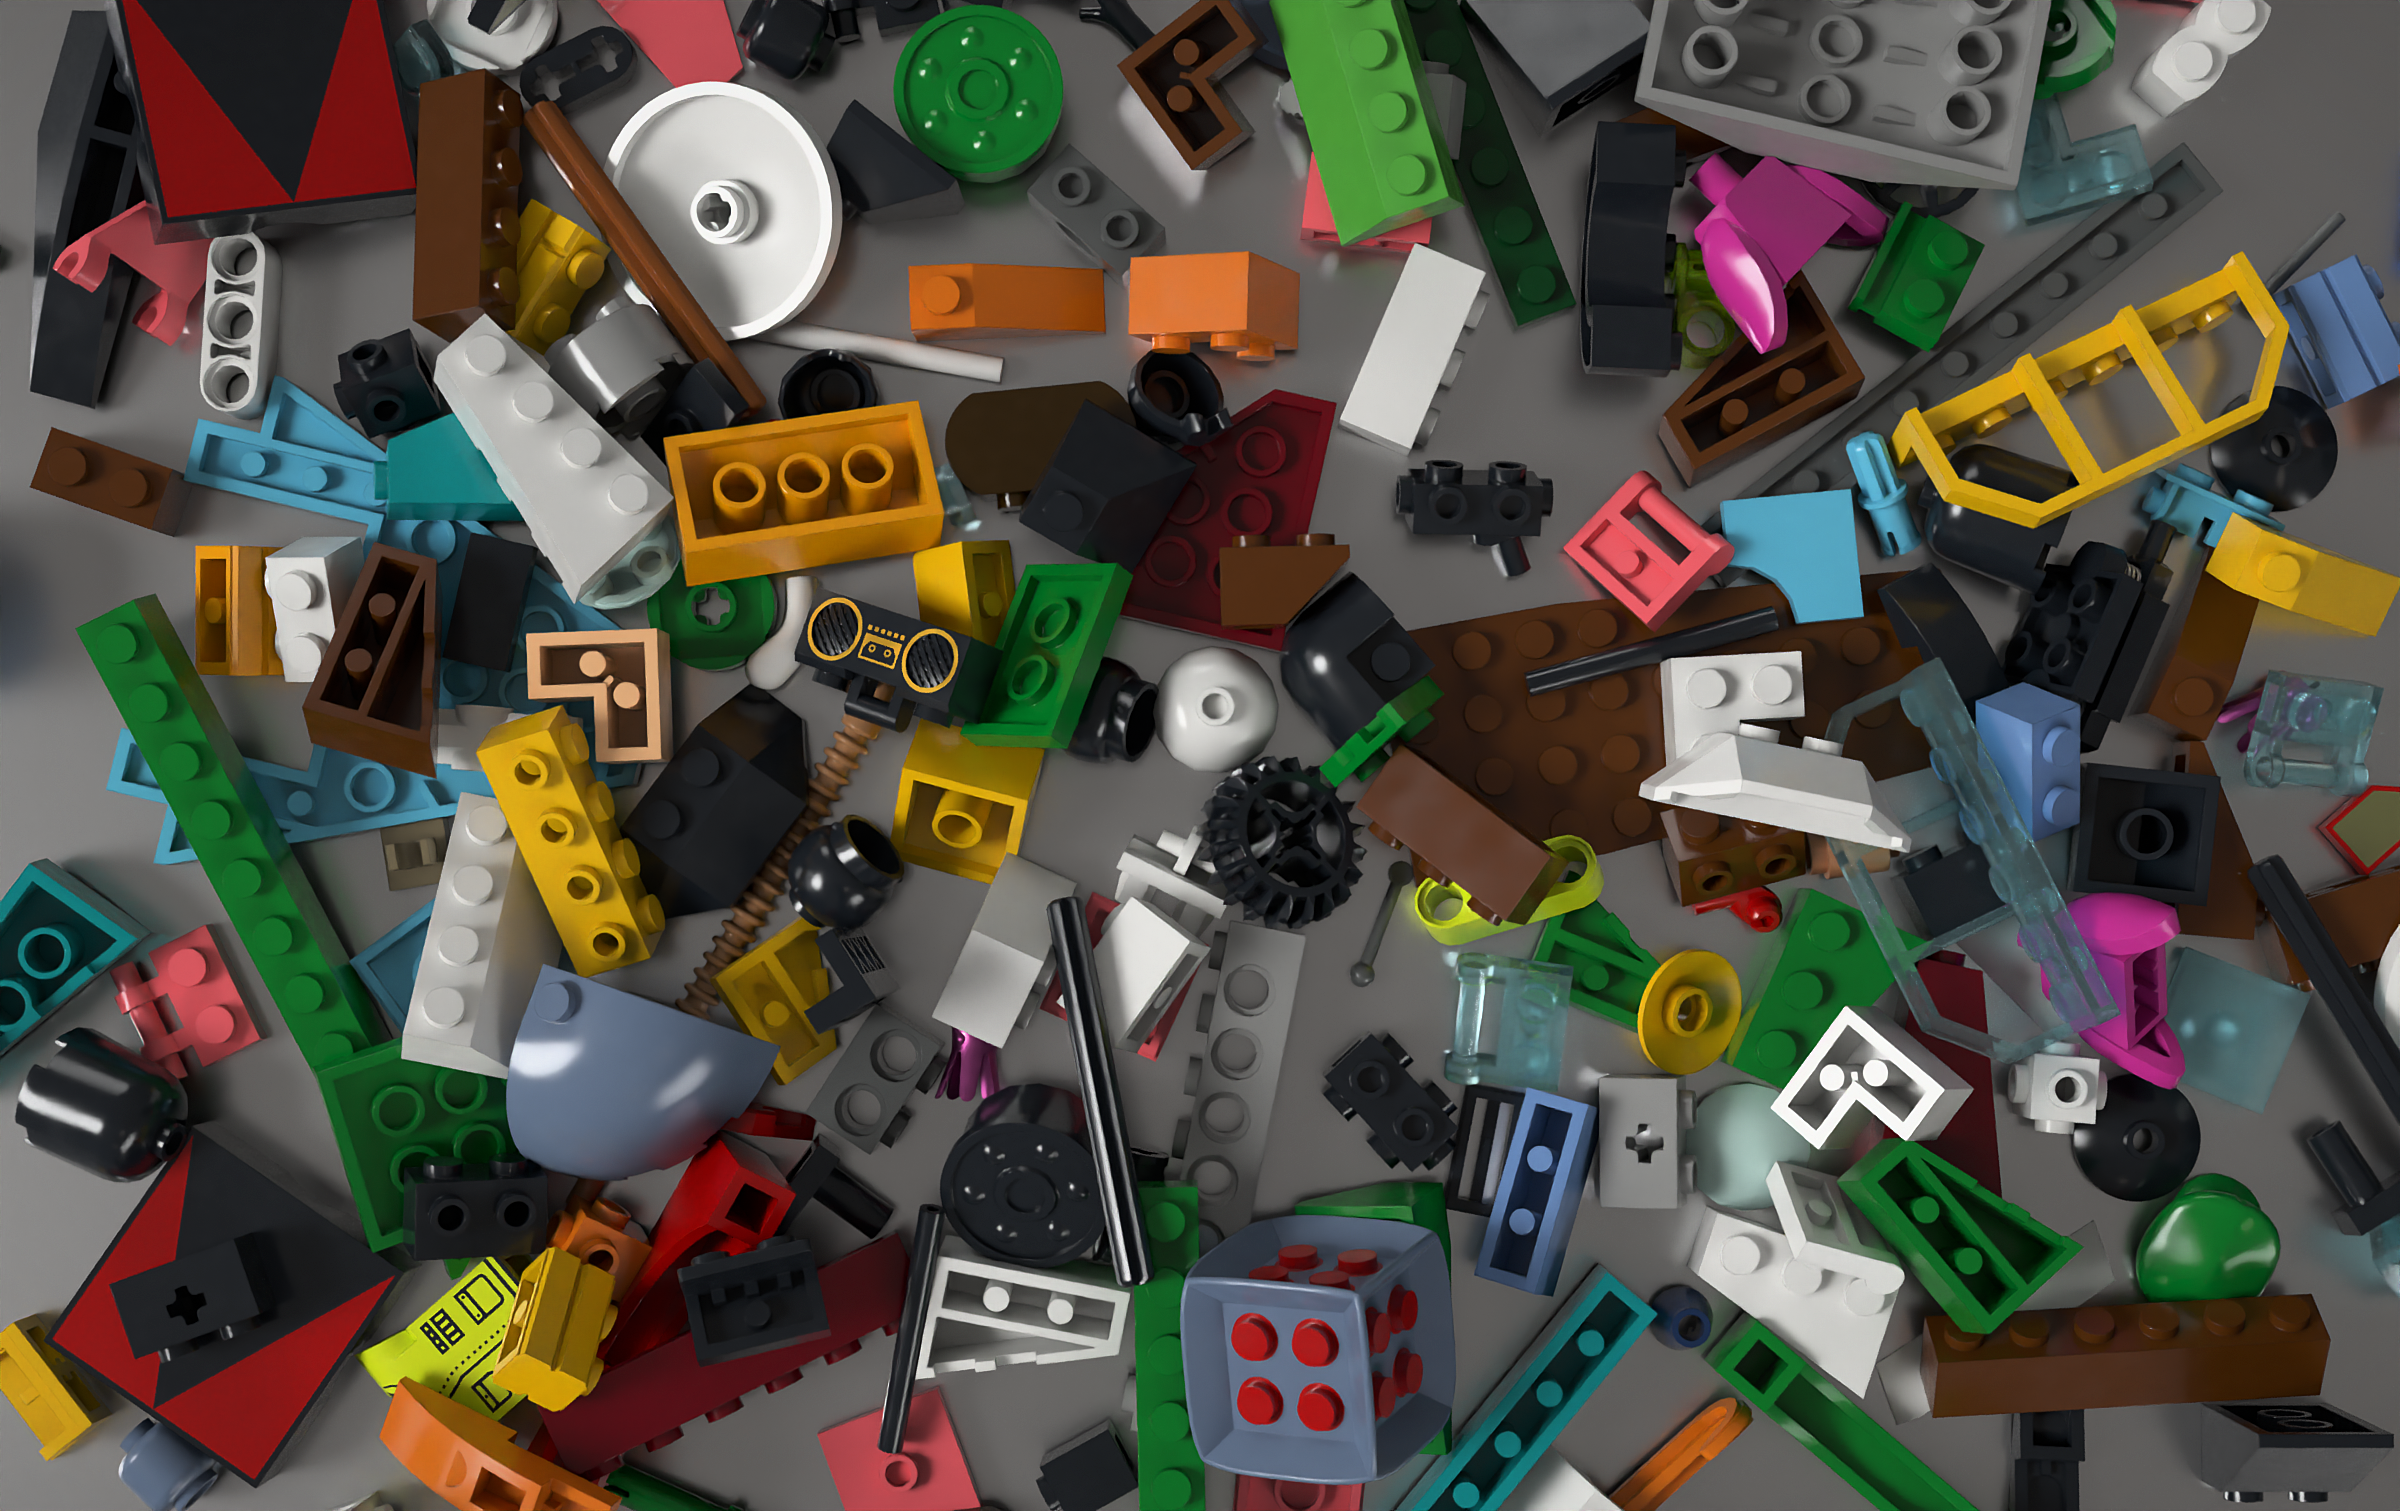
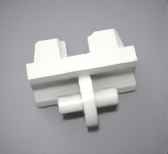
M1195 824L1187 840L1164 829L1157 845L1134 834L1116 867L1122 871L1115 894L1116 901L1127 903L1132 896L1150 903L1158 888L1180 899L1171 918L1197 938L1200 937L1214 917L1221 919L1227 906L1223 905L1228 889L1223 883L1219 885L1207 884L1210 876L1215 872V867L1213 863L1197 860L1201 851L1204 850V848L1199 846L1202 838L1196 835V832L1199 830V825Z

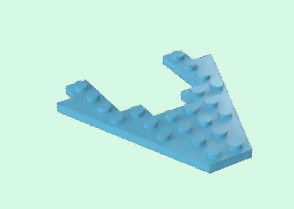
M274 375L260 433L198 418L183 478L184 481L368 525L363 544L364 561H366L374 542L437 559L443 595L440 709H455L456 705H480L512 708L514 713L535 714L563 705L567 715L583 718V732L589 746L588 762L597 782L603 781L609 789L637 785L642 763L605 764L596 762L594 701L542 703L528 699L526 633L624 630L595 607L583 605L580 601L574 604L562 583L535 563L510 673L442 658L470 534L472 532L502 539L479 521L387 520L386 500H374L373 488L374 461H386V452L284 377ZM121 728L106 790L168 805L153 863L175 865L198 861L199 859L130 730ZM316 744L313 747L308 771L242 756L289 845L437 818L453 817L456 815L461 792L497 799L485 772L453 770L449 764H437V779Z

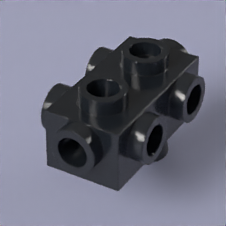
M1430 460L1425 462V469H1408L1407 475L1397 476L1395 491L1397 514H1405V519L1413 534L1473 535L1474 543L1477 545L1497 546L1507 576H1517L1530 570L1531 565L1520 536H1540L1542 517L1551 516L1553 508V482L1551 478H1538L1534 471H1527V466L1518 462L1496 461L1489 463L1488 470H1463L1464 465L1462 463L1451 460Z

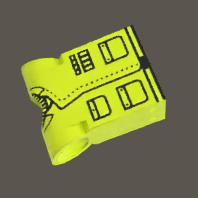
M529 1254L486 1257L412 1324L355 1354L354 1357L391 1398L394 1396L399 1380L406 1376L501 1423L509 1412L528 1397L526 1394L517 1395L494 1384L492 1375L522 1273L534 1260Z

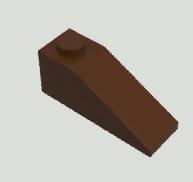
M2207 545L2127 716L2180 742L2207 740L2234 683L2260 600L2234 590L2205 571L2215 550L2214 547Z
M2185 741L2173 743L2171 771L2217 776L2204 742ZM2221 783L2207 907L2170 902L2162 903L2176 908L2181 926L2180 935L2254 940L2255 928H2259L2264 920L2265 905L2247 878V870L2254 863Z

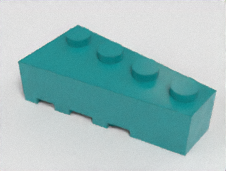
M48 858L29 863L0 901V1056L152 933Z

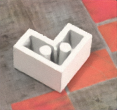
M1801 651L1670 658L1660 663L1666 766L1717 732L1738 736L1740 722L1792 720L1805 716Z
M1006 852L949 976L932 1018L1001 1049L1013 1025L1025 1030L1040 998V994L1031 991L1034 982L1046 987L1057 965L1054 948L1051 947L1053 942L1047 916V906L1053 900L1072 896L1077 883L1019 856Z
M1846 1005L1776 1099L1771 1109L1818 1150L1850 1148L1874 1115L1905 1141L1936 1140L1974 1088L1877 1006Z

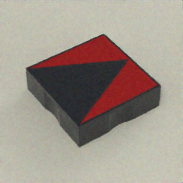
M104 0L121 85L128 96L135 117L137 129L136 158L155 245L248 234L252 231L281 223L303 222L324 225L412 214L416 207L417 157L383 0Z
M213 1120L191 1126L181 1151L175 1158L166 1162L43 1341L256 1489L278 1475L328 1402L334 1384L344 1366L373 1337L422 1264L414 1261L410 1255L395 1245L373 1253L368 1245L362 1223L358 1219L313 1197L295 1181L287 1170ZM252 1232L278 1305L258 1314L262 1326L224 1341L219 1329L196 1337L200 1347L199 1350L161 1363L157 1352L135 1359L109 1284ZM204 1293L186 1298L189 1310L207 1305Z

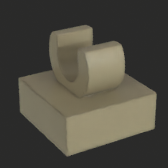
M437 818L380 828L390 891L439 884L451 836L448 818Z

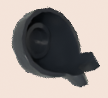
M1151 349L1133 367L1127 387L1128 404L1134 414L1136 427L1139 430L1168 444L1181 442L1186 446H1202L1233 426L1228 408L1223 409L1224 395L1220 382L1211 368L1193 352L1164 354L1153 352Z

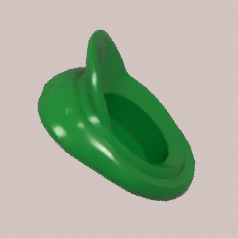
M2202 1174L2188 1181L2178 1192L2174 1200L2155 1217L2145 1231L2137 1250V1279L2149 1303L2260 1297L2270 1282L2279 1261L2281 1250L2280 1237L2274 1223L2261 1210L2259 1202L2249 1188L2236 1179L2223 1174Z

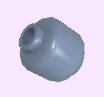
M149 1418L139 1423L120 1444V1447L127 1454L120 1463L119 1478L152 1511H169L173 1508L177 1511H186L203 1496L218 1477V1473L213 1470L216 1464L214 1459L162 1423L155 1424Z

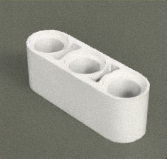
M253 232L217 237L210 244L207 260L200 370L201 393L206 402L215 409L242 420L256 419L265 413L274 375H276L283 269L281 257L276 248ZM255 247L257 250L255 267L249 273L237 276L234 270L235 258L242 250ZM250 310L253 314L252 329L246 336L240 339H233L230 333L232 319L239 312ZM238 373H246L249 378L247 394L238 402L230 403L226 395L228 382Z

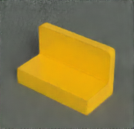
M1009 540L961 541L914 553L913 566L920 621L975 638L994 647L1016 592Z

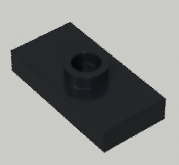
M706 358L691 368L640 437L666 466L663 437L732 428L750 406L709 358Z

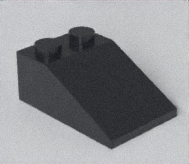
M2201 1404L2202 1481L2223 1492V1499L2244 1503L2262 1502L2264 1500L2263 1492H2288V1499L2292 1501L2308 1503L2328 1501V1492H2351L2394 1448V1434L2331 1404Z

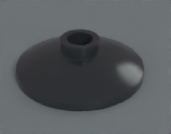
M2274 386L2269 407L2259 420L2210 443L2209 456L2216 479L2232 498H2234L2237 490L2241 489L2273 504L2271 512H2284L2305 505L2318 496L2326 487L2336 467L2338 442L2329 416L2314 399L2293 388ZM2252 390L2241 394L2231 401L2222 410L2218 418L2249 403ZM2275 435H2281L2289 441L2290 452L2285 458L2277 456L2272 450L2271 442Z
M2124 1074L2108 1079L2105 1106L2102 1110H2096L2095 1124L2074 1123V1134H2072L2075 1159L2085 1177L2102 1192L2117 1199L2132 1202L2154 1200L2167 1195L2180 1186L2194 1168L2201 1144L2198 1118L2185 1095L2177 1088L2169 1090L2159 1087L2135 1074ZM2147 1128L2152 1134L2153 1141L2147 1150L2139 1152L2134 1147L2133 1138L2137 1131Z

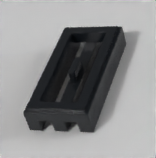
M1467 1081L1464 1082L1456 1124L1459 1130L1455 1132L1453 1140L1457 1145L1451 1151L1444 1187L1446 1209L1490 1218L1526 1093ZM1476 1099H1487L1468 1199L1458 1198ZM1502 1102L1512 1104L1494 1202L1489 1204L1483 1203L1482 1198L1500 1104Z

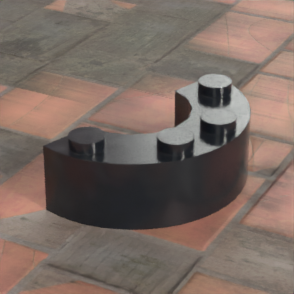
M1598 121L1586 196L1580 287V342L1582 363L1586 374L1666 378L1671 370L1679 371L1683 337L1681 331H1672L1675 296L1674 293H1665L1664 273L1673 272L1676 257V235L1667 233L1674 188H1683L1686 176V149H1676V125Z

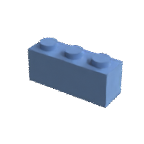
M1527 1087L1474 1272L1475 1276L1532 1294L1554 1296L1599 1138V1108Z

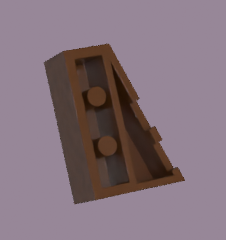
M1801 269L1783 289L1788 315V330L1783 346L1760 354L1747 336L1742 333L1662 415L1658 435L1689 488L1857 398L1865 376Z
M373 543L302 706L311 743L437 779L443 595L437 559L381 543Z

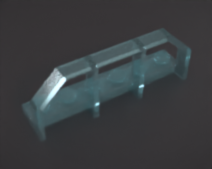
M1938 657L1918 666L1898 682L1835 711L1831 716L1824 740L1844 744L1853 718L1900 697L1901 705L1907 718L1913 725L1921 727L1932 749L1929 756L1935 774L1943 784L1950 785L1956 797L1901 824L1908 835L1959 812L1960 822L1966 835L1973 843L1980 844L1991 866L1989 878L1994 891L2003 902L2008 903L1907 951L1861 858L1882 847L1863 843L1854 844L1853 841L1825 836L1921 1031L2010 1064L2072 1034L2100 1025L2121 1015L1941 658ZM2015 915L2021 926L2019 928L2021 944L2031 960L2040 963L2051 985L2049 988L2051 1004L2064 1023L2015 1045L1943 1018L1939 1015L1914 962Z

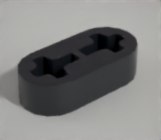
M609 26L592 28L528 62L520 75L519 86L522 96L531 107L543 100L545 102L551 101L544 93L538 95L535 93L543 87L540 77L545 73L551 72L556 79H562L575 72L576 76L562 82L558 86L561 96L552 101L563 115H567L629 82L637 70V54L628 38L618 29ZM607 43L613 51L622 48L623 52L615 57L618 67L613 71L607 72L602 65H595L585 71L582 70V68L599 59L596 48L600 45Z

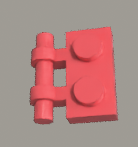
M205 924L148 952L159 976L147 982H143L133 961L109 971L119 992L114 999L122 1015L130 1014L143 1041L144 1046L139 1049L141 1055L166 1068L179 1081L186 1078L188 1074L178 1053L194 1047L202 1066L207 1067L267 1038L213 924ZM169 995L183 1024V1028L171 1034H168L153 1003Z

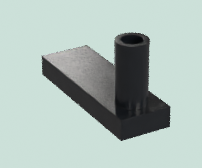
M2340 1120L2321 1128L2306 1139L2346 1201V1204L2331 1212L2344 1235L2363 1236L2400 1213V1171L2380 1182Z
M818 1133L785 1177L797 1195L773 1237L784 1235L811 1198L817 1200L870 1239H873L881 1231L893 1213L894 1208L837 1168L836 1165L840 1161L839 1148Z

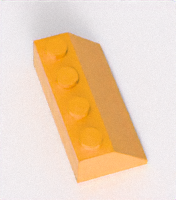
M918 400L663 437L670 494L674 497L672 508L675 530L687 587L940 547L944 510Z

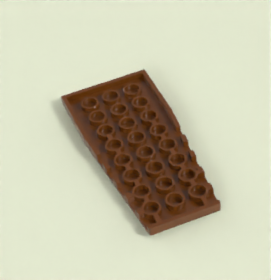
M1912 570L1860 575L1864 617L1858 619L1796 624L1789 600L1775 583L1696 590L1655 633L1617 598L1559 603L1408 630L1406 632L1436 665L1422 678L1429 675L1444 695L1428 709L1436 719L1407 744L1399 735L1389 743L1391 756L1400 744L1424 752L1541 841L1564 835L1577 836L1589 843L1595 855L1598 856L1662 839L1660 813L1682 807L1638 796L1641 783L1666 767L1660 663L1530 697L1528 694L1524 672L1773 606L1778 619V631L1682 656L1701 657L1801 651L1805 716L1792 720L1740 722V725L1744 723L1780 731L1778 744L1802 749L1804 736L1844 744L1841 757L1863 762L1875 782L1964 758L1918 647L1901 648L1877 592L1881 587ZM1408 847L1415 888H1418L1429 877L1417 867L1422 857Z

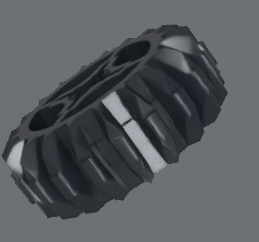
M1274 755L1263 757L1255 763H1244L1233 770L1231 776H1227L1215 785V789L1212 790L1215 796L1207 800L1204 807L1200 810L1208 820L1199 826L1196 835L1209 842L1210 846L1201 851L1197 860L1214 864L1216 872L1212 873L1207 884L1219 885L1223 883L1228 892L1225 895L1223 905L1233 906L1240 901L1243 903V921H1254L1262 916L1266 929H1276L1284 924H1287L1289 929H1299L1312 921L1319 922L1332 914L1331 911L1335 910L1334 908L1346 903L1352 895L1349 887L1357 884L1359 878L1363 876L1355 864L1363 860V856L1368 851L1355 843L1354 838L1361 834L1365 825L1352 823L1348 817V813L1351 812L1356 801L1340 802L1335 795L1338 786L1335 788L1330 781L1325 784L1320 782V765L1308 766L1302 770L1298 757H1287L1278 762ZM1266 799L1274 800L1275 802L1270 804ZM1277 802L1284 804L1294 812L1285 810ZM1269 873L1279 875L1287 883L1294 881L1299 887L1286 885L1270 876Z

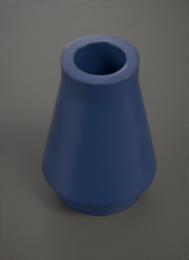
M1684 1286L1672 1287L1662 1292L1655 1299L1651 1307L1658 1314L1650 1323V1327L1654 1336L1661 1344L1674 1350H1689L1706 1342L1713 1325V1312L1708 1300L1699 1291ZM1687 1315H1695L1697 1317L1696 1326L1689 1327L1687 1334H1680L1678 1325L1681 1319Z

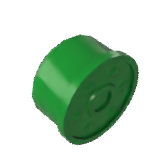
M967 5L935 16L920 27L910 38L896 66L893 94L900 124L910 142L946 172L963 181L994 183L1023 173L1044 155L1057 129L1061 116L1064 86L1061 68L1052 46L1040 30L1031 22L1012 11L1000 7Z

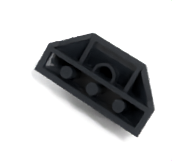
M751 683L695 727L619 829L622 838H629L634 844L640 861L639 876L647 894H653L659 900L665 921L733 908L810 806L807 757L804 737H806L805 720L766 690L753 686Z

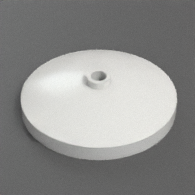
M730 82L687 84L659 95L647 103L631 118L615 140L603 171L725 341L752 338L775 330L792 320L815 298L824 285L838 252L842 230L841 191L835 167L821 138L806 119L788 103L762 89L745 84ZM601 233L602 242L611 248L607 256L611 269L627 295L635 304L651 306L665 326L670 329Z

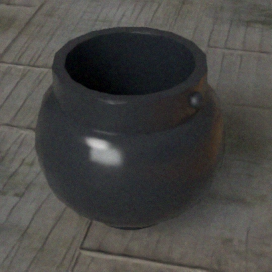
M1103 656L1067 749L1061 750L1077 760L1097 764H1107L1116 759L1127 762L1138 760L1148 748L1156 729L1153 709L1159 692L1157 685L1141 680L1137 671L1129 664L1115 658Z
M846 815L840 822H834L832 825H823L812 830L794 849L788 861V880L791 886L789 898L799 915L816 927L823 928L828 926L839 928L853 926L858 929L868 925L882 913L892 897L893 885L903 880L902 876L905 873L904 863L898 850L878 827L858 815Z

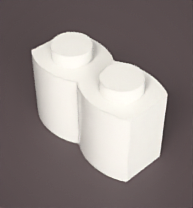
M2264 0L2201 1L2183 19L2176 34L2144 61L2135 75L2132 90L2163 118L2179 113L2209 90L2221 76L2226 63L2259 36L2267 24L2271 7Z

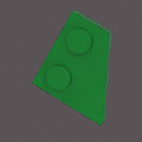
M1429 675L1425 676L1376 713V718L1367 726L1357 731L1319 767L1320 771L1335 788L1352 775H1355L1361 783L1364 782L1390 759V756L1383 748L1399 735L1407 744L1436 719L1428 709L1444 693Z
M1568 870L1562 882L1572 883L1579 880L1581 876L1574 871ZM1596 899L1593 903L1583 908L1547 919L1522 986L1638 1033V1012L1643 993L1652 976L1661 965L1646 949L1640 948L1633 941L1629 929L1613 912L1609 914Z

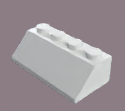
M461 792L403 1031L401 1058L507 1079L514 1043L543 963L558 968L563 942L500 804L495 798Z

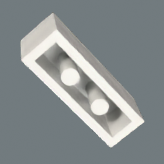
M1414 244L1341 415L1338 428L1407 457L1414 442L1424 446L1427 445L1441 412L1429 405L1439 383L1451 388L1466 353L1454 348L1463 325L1476 329L1490 297L1489 293L1479 290L1486 272L1420 244Z

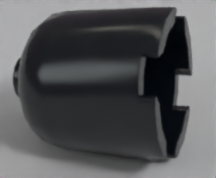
M1974 444L1963 447L1953 454L1949 460L1959 479L2040 504L2079 485L2078 480L2070 470L1991 445ZM1929 475L1917 501V505L1928 508L1924 531L1927 543L1936 554L1950 562L2033 596L2038 592L2047 572L2043 571V567L2051 546L2058 548L2072 512L2071 510L2032 529L1945 502Z
M77 1027L59 1036L55 1043L63 1048L53 1057L48 1066L43 1068L34 1064L29 1071L19 1093L15 1122L26 1128L27 1137L24 1139L25 1143L102 1179L130 1183L140 1181L156 1172L166 1161L175 1158L185 1144L187 1137L186 1123L189 1112L188 1097L183 1085L176 1076L166 1068L92 1028Z

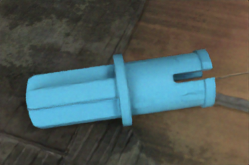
M1873 431L1862 432L1859 436L1850 439L1846 446L1847 454L1861 489V493L1858 495V503L1861 508L1868 510L1881 543L1882 553L1886 556H1895L1894 543L1897 542L1900 555L1906 554L1914 550L1922 542L1921 534L1916 528L1905 498L1909 490L1908 484L1904 479L1897 477L1883 436L1875 434Z

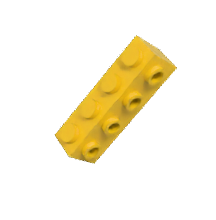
M563 705L491 727L476 750L477 757L577 974L588 978L650 959L665 929L663 909L655 895L647 894L639 876L640 861L636 848L629 838H622L613 818L615 806L611 792L603 781L597 782L588 762L589 746L582 728L577 723L571 724Z

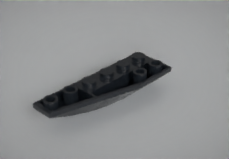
M72 10L38 129L30 392L95 409L134 269L113 254H110L106 275L97 289L91 293L79 284L76 285L53 269V266L60 254L69 245L145 200L136 158L137 129L135 117L128 96L121 85L106 11Z

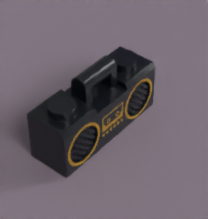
M817 587L794 652L795 661L815 668L812 681L848 693L844 703V711L847 715L898 733H902L908 728L912 715L947 728L951 727L954 717L979 724L1004 651L975 638ZM878 682L895 688L891 702L873 697Z

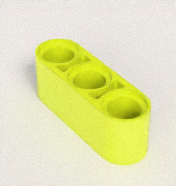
M1564 835L1543 841L1569 862H1583L1587 865L1585 874L1575 882L1563 883L1556 881L1526 925L1583 908L1593 903L1601 894L1604 886V874L1592 847L1585 840L1573 835ZM1429 877L1418 887L1414 898L1415 910L1430 935L1439 943L1446 945H1461L1524 926L1504 920L1499 926H1495L1483 919L1466 904L1472 895L1455 882L1449 888H1446ZM1451 898L1463 900L1461 911L1456 917L1445 921L1434 919L1435 910L1441 902Z

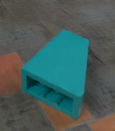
M455 413L389 439L386 461H374V500H386L387 520L525 521L514 502L508 500L497 482V476L482 451L477 450Z

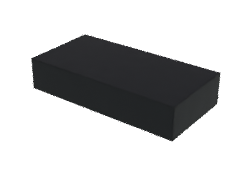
M471 532L442 658L510 673L538 548Z

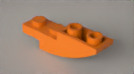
M406 1376L399 1380L379 1438L413 1475L459 1510L618 1511L622 1497L515 1445L514 1443L518 1435L517 1431Z

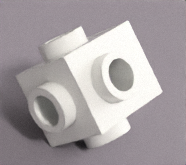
M2041 1040L2040 1052L2017 1050L2016 1064H2012L2008 1076V1099L2013 1103L2012 1114L2035 1119L2034 1130L2048 1133L2074 1134V1123L2095 1124L2096 1110L2104 1108L2107 1097V1077L2104 1071H2099L2100 1059L2079 1055L2080 1044L2071 1042ZM2066 1077L2064 1101H2061L2056 1095L2055 1087L2060 1079Z

